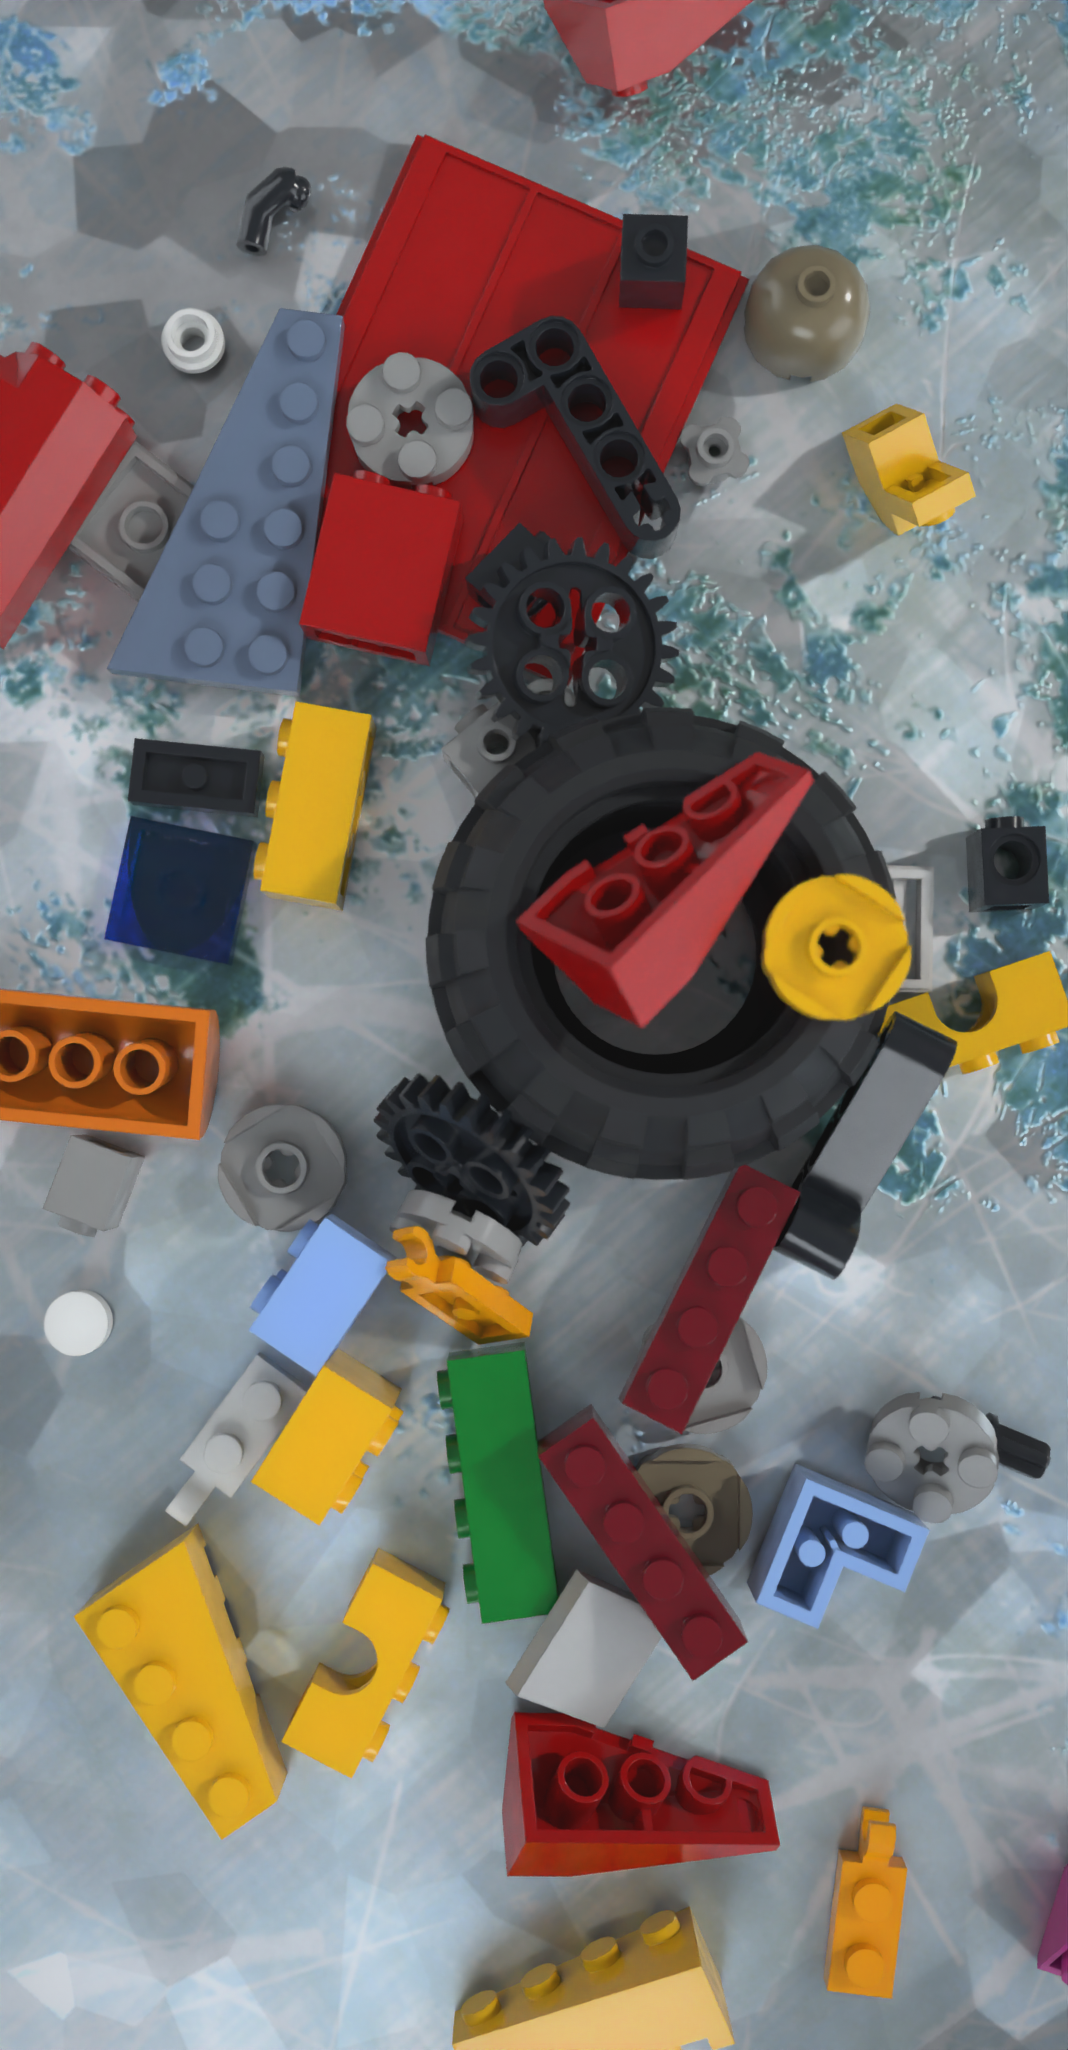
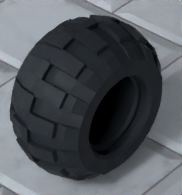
M642 708L640 714L618 716L601 721L593 717L570 725L550 735L548 742L528 753L514 765L507 764L474 799L475 805L460 825L452 842H448L432 886L433 896L426 937V964L429 986L444 1036L467 1078L480 1094L484 1093L488 1096L490 1105L497 1112L503 1109L511 1111L512 1118L510 1122L516 1128H531L533 1133L529 1139L536 1144L547 1147L552 1153L585 1168L614 1176L652 1180H688L710 1177L733 1171L734 1168L756 1161L774 1151H780L800 1139L820 1123L819 1119L834 1106L849 1087L856 1084L868 1066L879 1045L877 1037L884 1022L889 1001L876 1010L848 1021L810 1018L791 1008L778 996L773 989L769 977L764 973L761 966L763 931L768 917L777 903L797 885L809 880L812 881L821 876L856 875L876 883L896 899L891 876L882 851L874 850L866 832L853 813L857 808L855 804L825 771L818 774L802 759L782 747L785 742L784 740L741 720L738 725H734L713 718L696 716L692 709ZM756 752L809 769L814 780L740 899L750 917L754 930L756 967L749 993L735 1017L725 1028L706 1042L691 1049L670 1054L652 1055L627 1051L602 1040L580 1022L565 1001L556 978L554 963L520 930L516 920L567 871L585 860L588 861L593 869L628 847L623 836L642 824L650 832L684 812L682 806L685 797ZM842 929L833 936L821 933L817 940V944L824 950L820 959L830 967L837 961H843L849 965L855 955L846 947L851 936Z

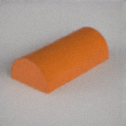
M0 988V1120L200 1140L204 1136L214 1106L220 1060V1027L218 1015L214 1009Z

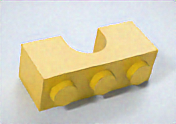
M1051 951L974 976L981 996L982 1006L978 1020L965 1032L952 1030L940 1021L935 1013L928 992L888 1005L880 1032L890 1016L897 1011L956 1040L957 1049L950 1067L959 1064L963 1075L999 1063L996 1051L1019 1044L1022 1054H1026L1059 1043L1056 1031L1068 1027V999Z
M378 1548L348 1605L342 1622L368 1637L375 1647L377 1661L365 1672L353 1675L337 1672L319 1662L288 1723L281 1742L351 1779L362 1757L373 1762L390 1728V1724L382 1721V1718L392 1698L403 1703L419 1672L420 1666L411 1661L421 1641L424 1640L433 1644L447 1618L450 1608L441 1604L446 1583Z

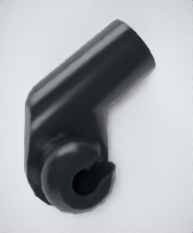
M289 167L276 168L245 199L237 247L249 255H266L274 216L284 206L292 212H299L302 208H305L311 195L310 182L303 176H297L295 170Z

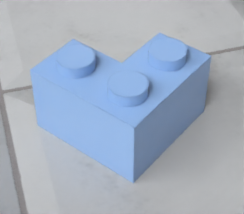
M334 1214L326 1216L320 1225L311 1219L308 1220L287 1251L297 1258L288 1272L281 1269L276 1276L271 1275L250 1306L259 1315L249 1331L315 1376L336 1351L387 1273L385 1269L386 1262L397 1258Z
M795 1463L747 1584L757 1604L818 1629L843 1567L905 1592L930 1530L909 1510Z

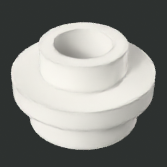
M185 308L175 312L168 319L162 331L161 343L163 351L169 362L182 372L197 374L208 371L220 361L224 353L225 337L222 328L211 314L203 310ZM198 336L205 339L204 345L197 350L187 351L184 349L185 343L192 337Z

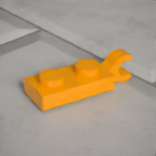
M412 1226L393 1230L392 1238L403 1245L406 1251V1258L387 1261L385 1269L393 1279L401 1281L399 1291L478 1345L530 1337L533 1313L510 1297V1293L506 1289L492 1284L473 1270L471 1264L462 1258L450 1255L437 1257L433 1241L428 1232L422 1227Z
M863 1806L860 1818L858 1852L838 1850L823 1975L827 1991L892 1999L907 1867L902 1857L893 1856L896 1841L895 1823H889L890 1812L888 1809Z

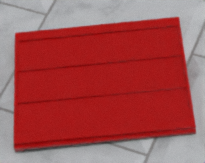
M426 134L424 137L416 135L336 314L343 316L345 330L320 531L334 473L352 477L354 471L365 470L359 462L346 424L351 396L358 383L369 371L376 366L384 364L390 355L398 352L409 353L415 358H427L442 364L452 371L463 383L472 402L470 369L475 359L484 351L549 316L564 317L572 321L580 329L664 474L750 279L741 276L742 272L687 248L686 282L681 309L619 308L623 220ZM554 348L546 350L539 356V359L549 366L565 364L571 358L567 352ZM495 380L490 382L483 391L493 398H504L515 390V386L506 380ZM585 402L577 404L570 411L576 419L585 422L596 420L603 414L598 406ZM473 407V444L464 464L446 481L433 485L432 482L426 484L447 490L452 494L453 500L461 501L464 521L438 633L465 644V639L468 635L484 632V628L469 619L473 608L481 606L469 595L465 578L519 522L533 536L538 531H543L551 539L555 538L565 555H567L572 542L577 537L583 538L586 556L592 557L604 542L609 544L610 554L608 563L616 566L628 555V549L623 545L545 408L515 425L506 428H494L483 423L476 415ZM413 410L410 413L402 412L397 417L400 422L398 434L406 437L412 430L420 434L426 431L427 427L421 418L423 413L418 410ZM623 457L609 458L601 465L604 471L613 477H624L635 470L633 464ZM412 485V488H413V489H409V490H413V491H414L416 485ZM642 491L636 497L639 504L641 503ZM641 505L638 526H641L645 517V512ZM574 589L569 591L572 608V630L559 644V648L567 649L571 654L568 687L573 678V663L585 651V648L575 646L573 641L575 619L580 602L579 592ZM548 603L532 622L543 628L553 627L556 621L555 610ZM593 603L591 612L595 624H597L606 603ZM530 663L524 667L525 671L538 677L553 679L550 671L541 664Z

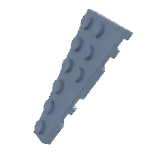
M279 308L109 662L107 670L110 673L300 697L307 637L299 625L320 534L345 330L343 316Z

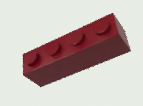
M746 1164L734 1168L730 1172L618 1398L622 1404L683 1434L801 1192Z
M592 1404L538 1441V1457L692 1681L748 1643L739 1617Z

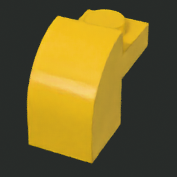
M896 403L842 432L855 474L862 489L881 521L898 536L916 526L939 524L953 516L955 507L976 497L969 472L939 461L925 414Z

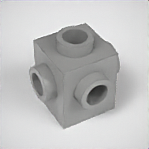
M499 701L489 710L484 704H481L468 712L454 728L458 735L441 748L444 761L475 798L507 764L514 765L536 749V731L529 729L517 740L511 738L513 727L516 723V719L511 714L497 722L491 720L494 711L500 704ZM495 747L506 749L504 753L499 755L489 753Z

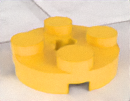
M856 875L821 876L812 881L809 880L797 885L774 907L763 931L761 966L764 973L769 977L775 992L794 1010L818 1020L848 1021L882 1007L896 994L903 984L911 963V945H908V933L903 924L906 920L895 899L876 883ZM842 929L851 936L846 947L855 955L849 965L843 961H837L830 967L820 959L824 950L817 944V940L821 933L833 936Z

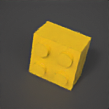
M338 1348L320 1370L254 1475L251 1483L319 1526L330 1508L342 1514L361 1485L363 1477L369 1468L367 1464L360 1461L366 1451H369L378 1457L399 1423L398 1421L404 1411L396 1407L395 1403L402 1388Z

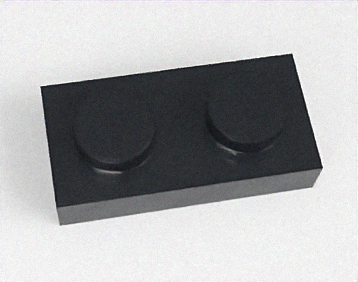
M135 738L128 802L137 806L258 818L264 754L258 750Z

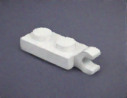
M258 1353L179 1459L195 1472L181 1488L165 1512L186 1527L215 1487L231 1498L293 1415L309 1388L264 1354Z

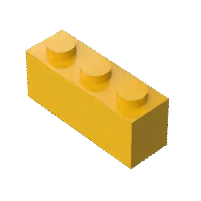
M295 701L292 719L283 718L277 741L278 756L285 757L281 781H271L265 806L266 817L273 819L269 843H259L253 870L254 879L261 880L260 891L269 898L343 911L377 731L372 715Z

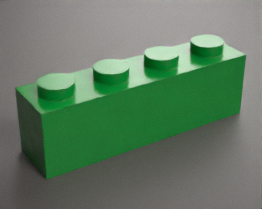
M525 1342L449 1352L447 1358L448 1369L437 1371V1384L441 1409L453 1408L456 1434L446 1435L445 1439L450 1474L462 1473L465 1498L454 1500L458 1538L471 1539L474 1563L463 1564L467 1604L479 1603L482 1624L548 1615L559 1598L542 1466L541 1460L538 1457V1436Z

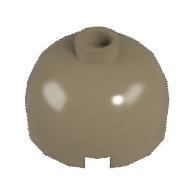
M819 245L791 247L771 258L751 285L744 310L745 341L758 363L775 376L790 380L791 375L800 378L811 377L810 381L824 380L844 369L858 352L870 317L868 286L857 266L837 250Z

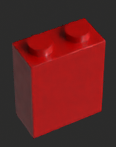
M356 470L353 472L352 477L334 473L299 625L307 639L430 667L464 521L461 501L453 500L450 492L432 485L419 484L415 486L414 491L391 486L388 478L370 471Z

